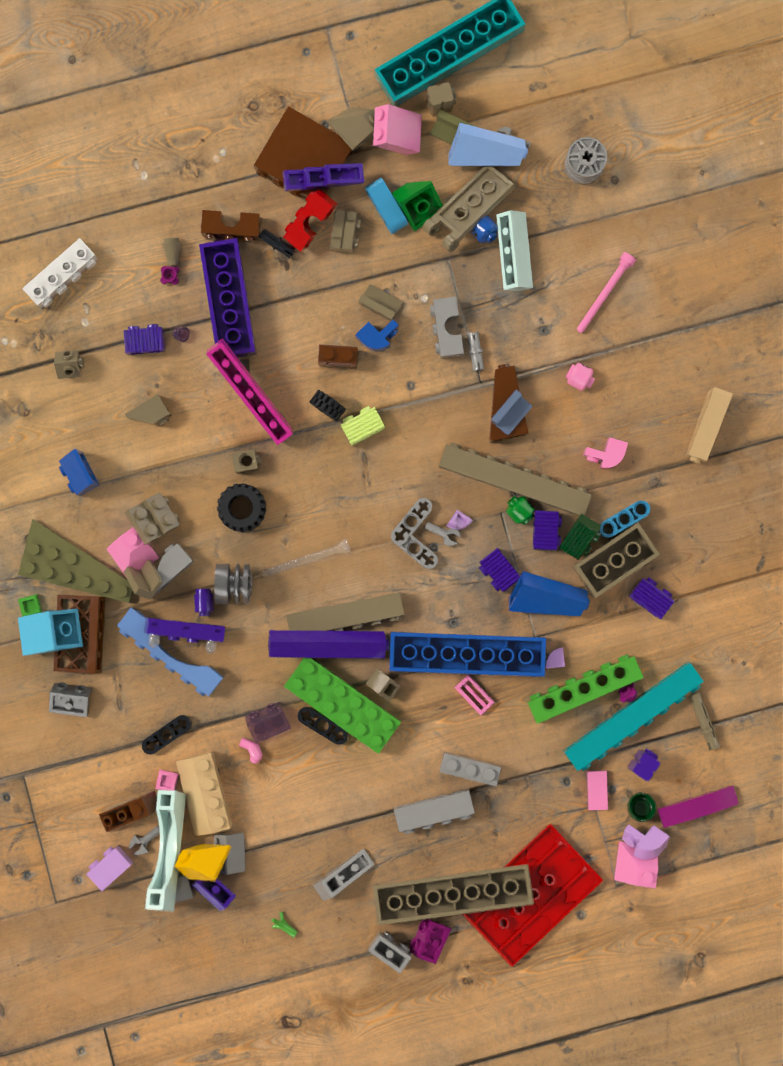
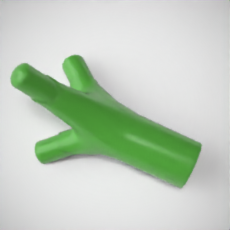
M280 912V921L273 918L272 922L275 924L272 925V928L281 929L294 938L298 931L286 922L283 912Z

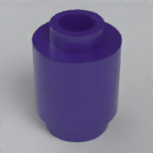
M196 589L194 605L195 613H199V616H211L210 612H214V599L211 589Z

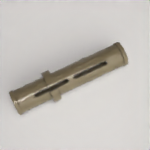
M698 692L690 695V701L701 727V735H704L709 751L721 747L715 733L716 728L712 725L701 693Z

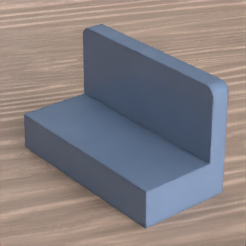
M515 390L493 416L491 422L506 435H509L529 412L532 405L522 397L518 390Z

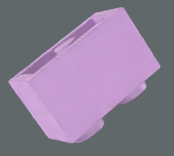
M111 846L103 853L105 857L100 862L95 860L88 867L90 871L86 875L101 891L109 886L133 863L119 846L114 849Z

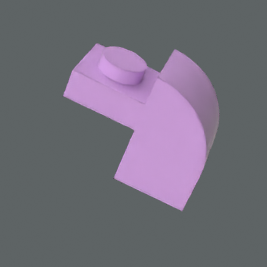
M628 825L624 829L622 840L628 846L635 848L633 856L643 860H650L662 853L667 847L670 836L655 826L646 835H643L631 825Z

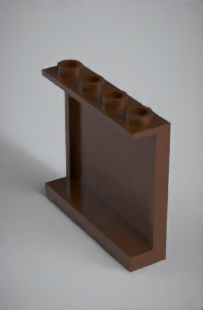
M288 106L256 160L254 168L256 174L265 179L269 177L273 180L272 183L282 188L284 186V170H303L306 167L344 164L354 150L338 134ZM330 188L289 191V193L295 197L302 196L306 199L312 191L322 190L327 194Z

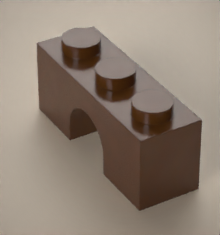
M202 210L201 234L205 239L217 240V238H224V240L237 238L243 239L244 242L248 243L260 240V214L240 212L239 223L236 226L228 227L223 224L222 211Z

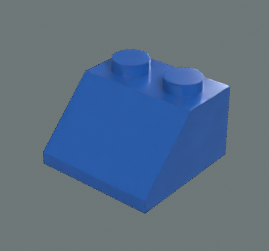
M74 449L59 460L61 464L59 466L60 472L64 477L67 476L70 482L67 485L72 494L75 493L81 496L100 486L82 451Z

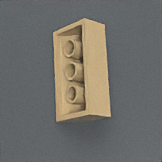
M214 752L176 761L183 792L186 794V804L194 835H206L230 829L232 822Z

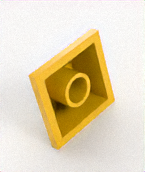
M200 844L184 849L174 867L187 879L216 881L232 847L230 845Z

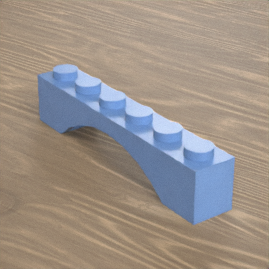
M131 607L117 625L120 628L119 632L127 638L131 636L135 639L134 643L143 650L144 648L148 649L151 652L149 655L156 661L161 659L166 663L165 667L169 671L179 673L181 675L180 679L188 685L192 683L196 686L195 690L200 695L210 696L224 676L209 665L188 664L170 655L159 644L153 634L144 633L146 616L134 607Z

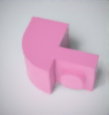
M608 438L604 452L586 447L583 456L587 457V461L598 463V460L601 461L599 469H609L622 461L628 443Z

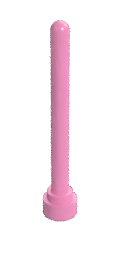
M626 252L622 254L619 267L577 327L579 333L585 331L625 270L633 267L637 260L632 255Z

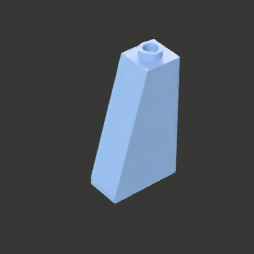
M459 123L448 154V164L451 166H520L522 159H525L527 156L528 148H526L524 139Z

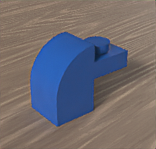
M393 319L381 332H378L368 322L355 334V338L368 350L383 351L390 347V343L386 339L389 338L391 340L398 333L399 325Z

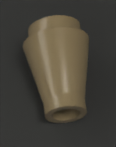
M165 238L162 245L168 266L179 265L181 248L179 238Z

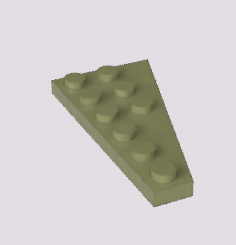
M32 519L18 575L127 603L131 602L133 589L126 578Z

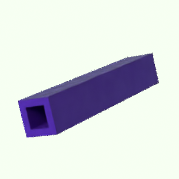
M269 630V657L385 658V651L389 650V639H386L384 631Z

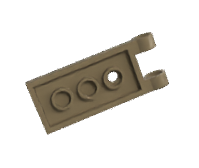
M484 166L442 208L424 223L423 230L428 235L433 236L439 231L440 225H444L452 233L444 238L442 246L447 251L453 252L478 221L487 216L515 189L514 183L493 166ZM460 213H464V214H465V215H464L463 217H461V218L458 217V215H459Z

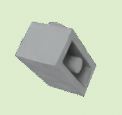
M379 931L368 947L370 953L398 973L402 972L411 959L410 948L403 943L399 945L394 941V937L386 931L384 933Z

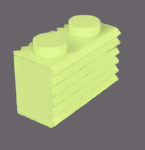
M368 406L359 411L360 415L356 417L351 415L342 420L343 424H341V427L351 446L385 429L375 407L370 408Z

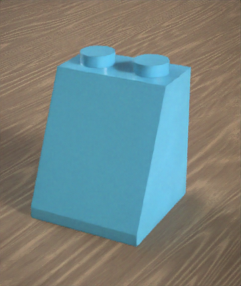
M78 609L47 611L18 618L23 656L83 647Z

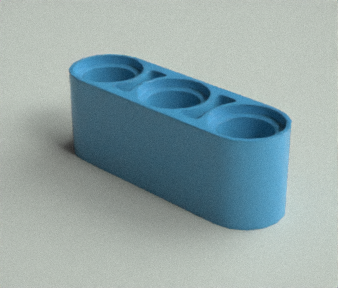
M382 178L364 187L391 234L409 225Z
M640 500L600 523V536L604 538L612 537L645 518L650 513L649 504L646 501ZM638 504L643 505L645 508L643 515L636 512ZM621 514L628 516L629 520L626 525L621 524L619 521ZM605 524L611 525L612 532L610 534L603 532Z

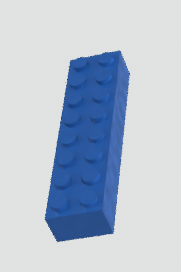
M391 632L389 671L545 677L546 638Z

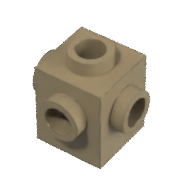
M78 350L55 352L54 366L58 379L81 377V369H84V359L79 356Z

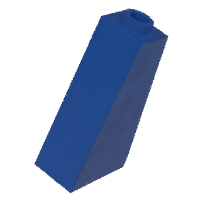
M524 571L509 596V611L581 616L590 604L588 590Z

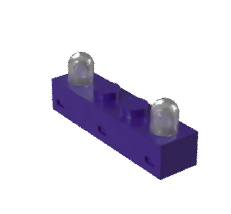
M146 617L144 633L149 634L148 644L152 648L159 646L161 635L168 636V640L180 641V637L187 638V642L199 643V639L206 640L207 653L214 654L217 651L218 642H224L225 627Z

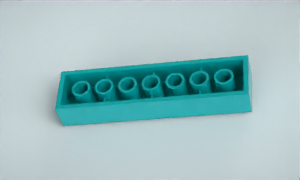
M491 0L374 69L375 77L392 106L397 107L428 89V87L433 86L524 32L526 24L511 0Z

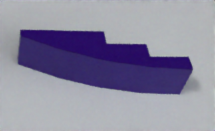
M362 163L331 164L324 167H306L303 170L283 171L285 191L324 189L365 182Z

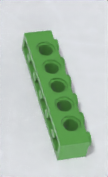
M626 654L617 658L619 662L614 664L608 662L601 665V669L594 672L592 669L584 672L582 678L577 680L575 677L570 678L561 687L554 685L548 688V692L541 695L539 692L531 695L527 704L537 724L644 678L635 657H629ZM618 667H622L624 670V675L621 678L615 676V670ZM600 675L606 677V683L602 686L597 683V678ZM586 682L589 685V690L586 693H581L579 686ZM565 690L571 692V698L568 701H564L561 697L562 692ZM552 698L554 705L551 708H545V699Z

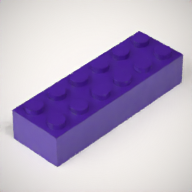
M237 238L199 244L214 342L217 343L223 338L237 358L257 355L240 246Z

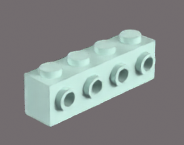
M510 210L497 214L503 288L507 291L518 292L533 288L526 212Z

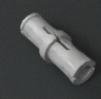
M473 332L468 333L470 348L468 354L471 355L473 372H477V370L483 371L485 370L482 358L483 348L480 346L479 332H474V334Z

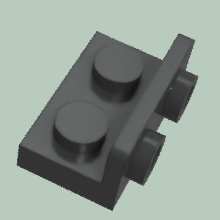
M63 682L54 683L50 690L49 712L87 717L92 688L84 685H67Z

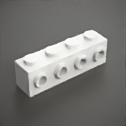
M79 238L22 289L41 309L43 307L46 308L53 302V298L57 294L61 295L67 290V286L72 281L76 282L79 280L82 272L86 269H91L96 264L98 258Z

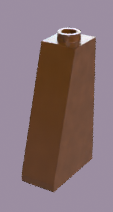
M502 364L498 366V369H495L491 419L515 390L520 392L515 366ZM525 416L509 435H506L490 421V442L524 436L529 433Z

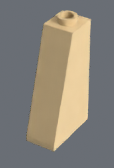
M716 387L707 392L686 454L691 462L701 464V462L708 460L733 393Z

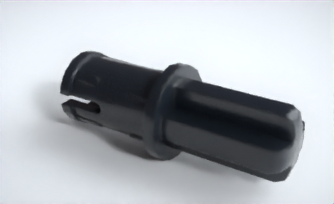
M267 229L260 233L259 238L272 246L274 251L278 250L289 259L292 257L296 248L283 241L282 237H277Z

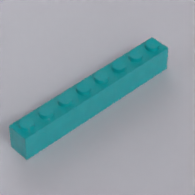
M686 662L634 701L624 706L568 746L563 752L577 771H585L592 765L590 762L596 758L600 760L605 757L607 750L611 747L613 749L619 747L625 737L631 738L637 734L639 727L642 725L648 726L654 721L653 717L668 712L670 705L674 702L676 704L682 702L686 698L684 695L690 691L694 693L700 689V684L704 681L692 664Z

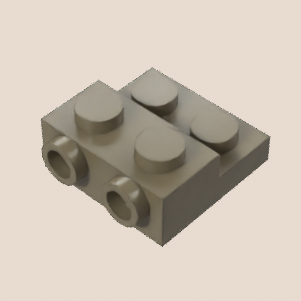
M160 492L125 512L145 545L168 534L180 525L179 516L171 511L167 497L162 496Z

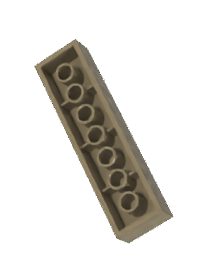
M528 864L373 886L378 925L534 904Z

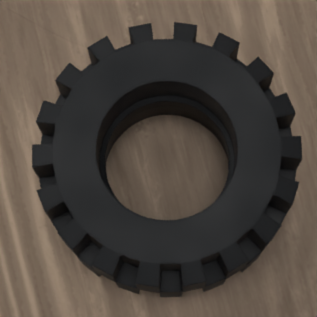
M245 483L233 484V486L227 487L220 494L221 497L217 501L218 516L229 529L237 532L252 531L264 520L267 510L266 501L255 487ZM237 497H247L253 504V511L246 519H238L231 513V504Z

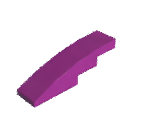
M731 785L659 808L658 812L663 828L727 809L739 803L734 786Z

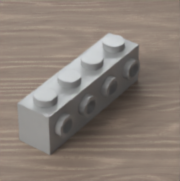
M469 789L394 807L399 832L403 831L404 834L415 832V828L419 827L423 829L432 828L435 823L439 822L442 825L453 822L452 819L459 817L460 820L471 818V814H475Z

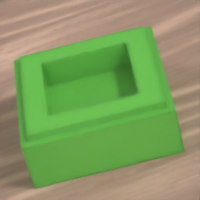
M38 594L18 599L22 617L42 613Z

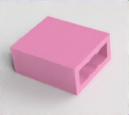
M389 104L375 107L373 146L404 155L419 153L422 115Z

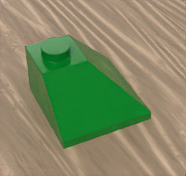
M431 181L406 183L391 193L413 231L422 227L429 218L443 207Z

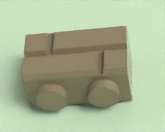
M448 82L439 84V86L428 87L427 104L430 115H438L440 109L445 112L452 111L453 105L456 104L455 99H457L455 88H451Z
M335 210L330 244L331 251L352 254L354 248H358L359 237L355 236L356 230H360L361 219L358 218L357 212Z

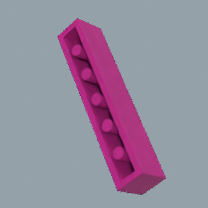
M223 338L207 349L206 355L273 441L279 445L293 434V428Z

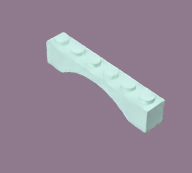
M158 790L156 812L160 828V848L156 870L147 889L145 909L174 912L178 870L174 866L181 849L186 801L185 793Z

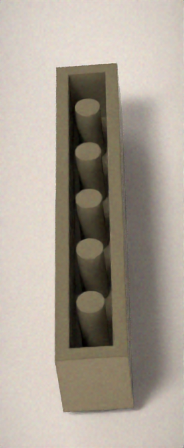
M400 592L289 614L286 617L289 630L327 631L333 629V631H345L344 627L352 626V629L364 627L363 623L371 622V625L381 624L382 619L387 618L390 619V622L401 620L404 610Z

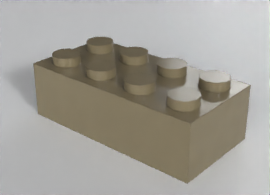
M635 523L572 567L592 597L597 598L660 554L640 524Z

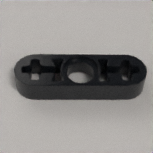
M303 707L299 710L298 720L302 724L337 745L346 742L348 738L347 731L311 707ZM308 710L311 712V717L319 716L314 726L310 725L312 720L306 719L305 721L302 719V712H307ZM320 720L327 721L328 729L326 731L318 729L317 724ZM332 725L335 726L333 729L335 732L343 731L344 739L337 741L335 739L336 735L333 733L330 736L327 735Z
M180 715L142 742V750L149 755L161 750L191 728L192 721L190 717ZM180 718L181 720L186 719L188 722L185 724L187 728L180 727L177 729L179 734L176 735L175 729L170 725L173 723L175 727L180 723ZM164 729H169L172 732L170 740L162 738L161 734ZM157 734L160 742L154 745V751L152 749L148 750L146 747L148 746L147 741L154 742L157 739L155 737Z

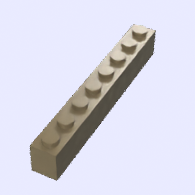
M455 443L446 444L438 466L439 468L580 516L581 513L585 515L592 496L588 493L587 489L582 487L574 489L569 487L570 483L559 480V483L551 481L552 477L544 474L537 476L530 469L523 468V470L515 468L516 465L505 461L502 464L497 462L498 459L493 456L487 455L485 458L479 456L480 452L472 449L468 451L462 450V446Z

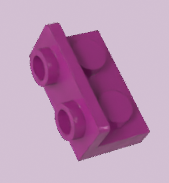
M431 918L423 919L419 924L415 938L411 942L410 952L419 959L436 964L451 928L433 921Z

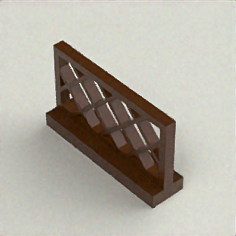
M57 595V610H65L63 608V599H69L73 603L70 609L77 608L82 614L79 621L81 622L85 618L89 622V628L85 631L81 629V636L88 641V647L84 651L80 647L76 648L80 654L74 660L67 653L70 649L61 650V654L60 651H54L53 671L88 674L102 673L106 597ZM84 600H90V608L84 612L79 604ZM65 655L71 663L66 668H60V659ZM82 656L87 661L86 669H81L76 664Z

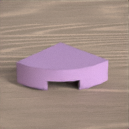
M456 510L447 527L456 530L464 529L473 520Z
M563 647L557 648L550 653L545 663L546 669L565 667Z

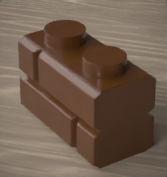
M319 344V366L357 369L358 347Z

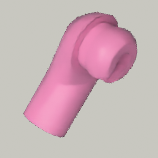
M242 737L239 747L249 751L252 763H259L262 759L260 746L258 743Z

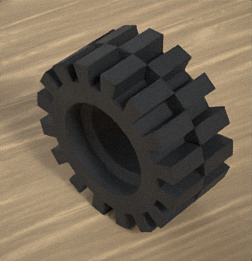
M317 390L309 401L311 405L336 422H338L346 410L345 407L320 390Z

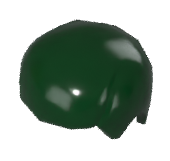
M636 793L630 797L627 803L629 816L638 822L651 820L657 810L656 802L651 795L646 793Z

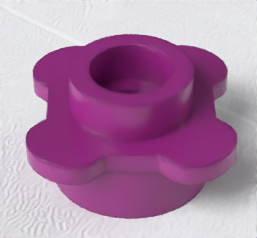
M162 266L160 282L164 285L167 283L177 285L179 283V268L177 266Z
M634 683L619 689L618 693L622 703L632 702L636 699L638 693L634 689Z

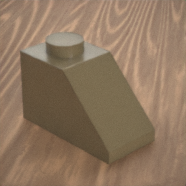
M158 394L125 414L130 420L155 426L166 424L169 421V417L172 416Z

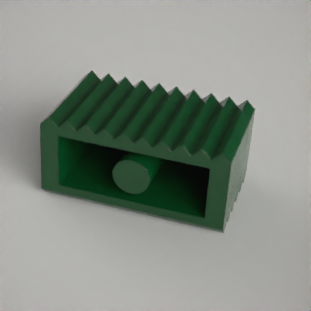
M581 513L559 547L560 550H563L577 560L582 555L587 556L591 549L590 543L592 541L595 543L601 535L599 532L601 525Z

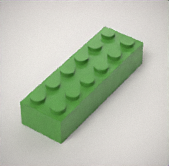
M304 658L284 685L286 689L378 754L401 723L398 718L313 658Z

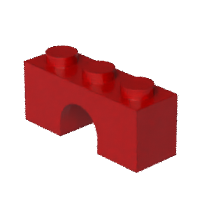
M322 190L312 191L307 196L306 205L298 209L295 214L297 218L285 228L286 233L283 238L300 252L307 249L317 235L309 226L310 217L315 216L319 220L324 221L329 218L338 205L337 202Z

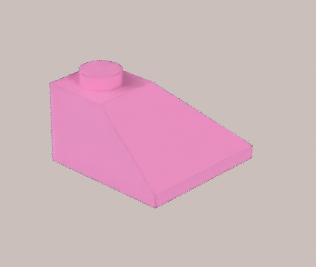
M134 527L118 537L107 548V551L123 573L127 566L141 570L147 560H151L154 563L160 558L150 543L147 545L143 543Z
M619 841L614 880L636 886L656 888L658 856L650 860L639 859L633 856L634 847Z

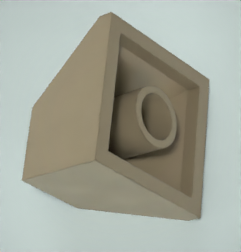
M351 107L327 121L352 150L374 138L375 111L373 109Z

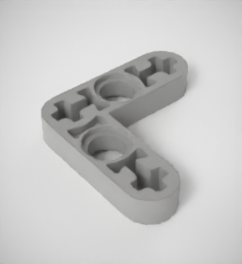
M421 498L392 531L391 539L394 544L424 568L432 569L438 563L437 556L412 536L432 510L431 501L427 498ZM420 502H427L428 511L423 510L420 513L423 516L422 519L417 514L412 513L414 509L416 512L420 509ZM409 516H414L417 519V524L414 527H409L406 524V519ZM401 524H403L406 529L411 530L410 534H408L407 531L403 534V537L405 538L403 541L395 540L396 535L394 534L396 532L400 533L403 530V528L400 527ZM417 543L420 546V551L417 554H412L409 551L410 544ZM423 549L427 551L424 553L427 557H434L433 565H425L426 560L423 557L420 560L416 558L422 553Z

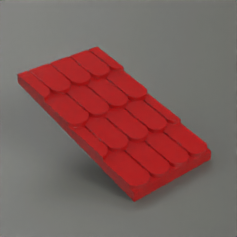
M551 824L542 829L503 867L529 865L534 904L462 914L510 967H513L603 881Z

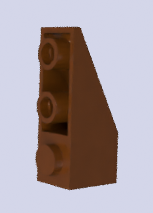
M152 791L99 814L105 831H111L156 812L157 795L155 791Z

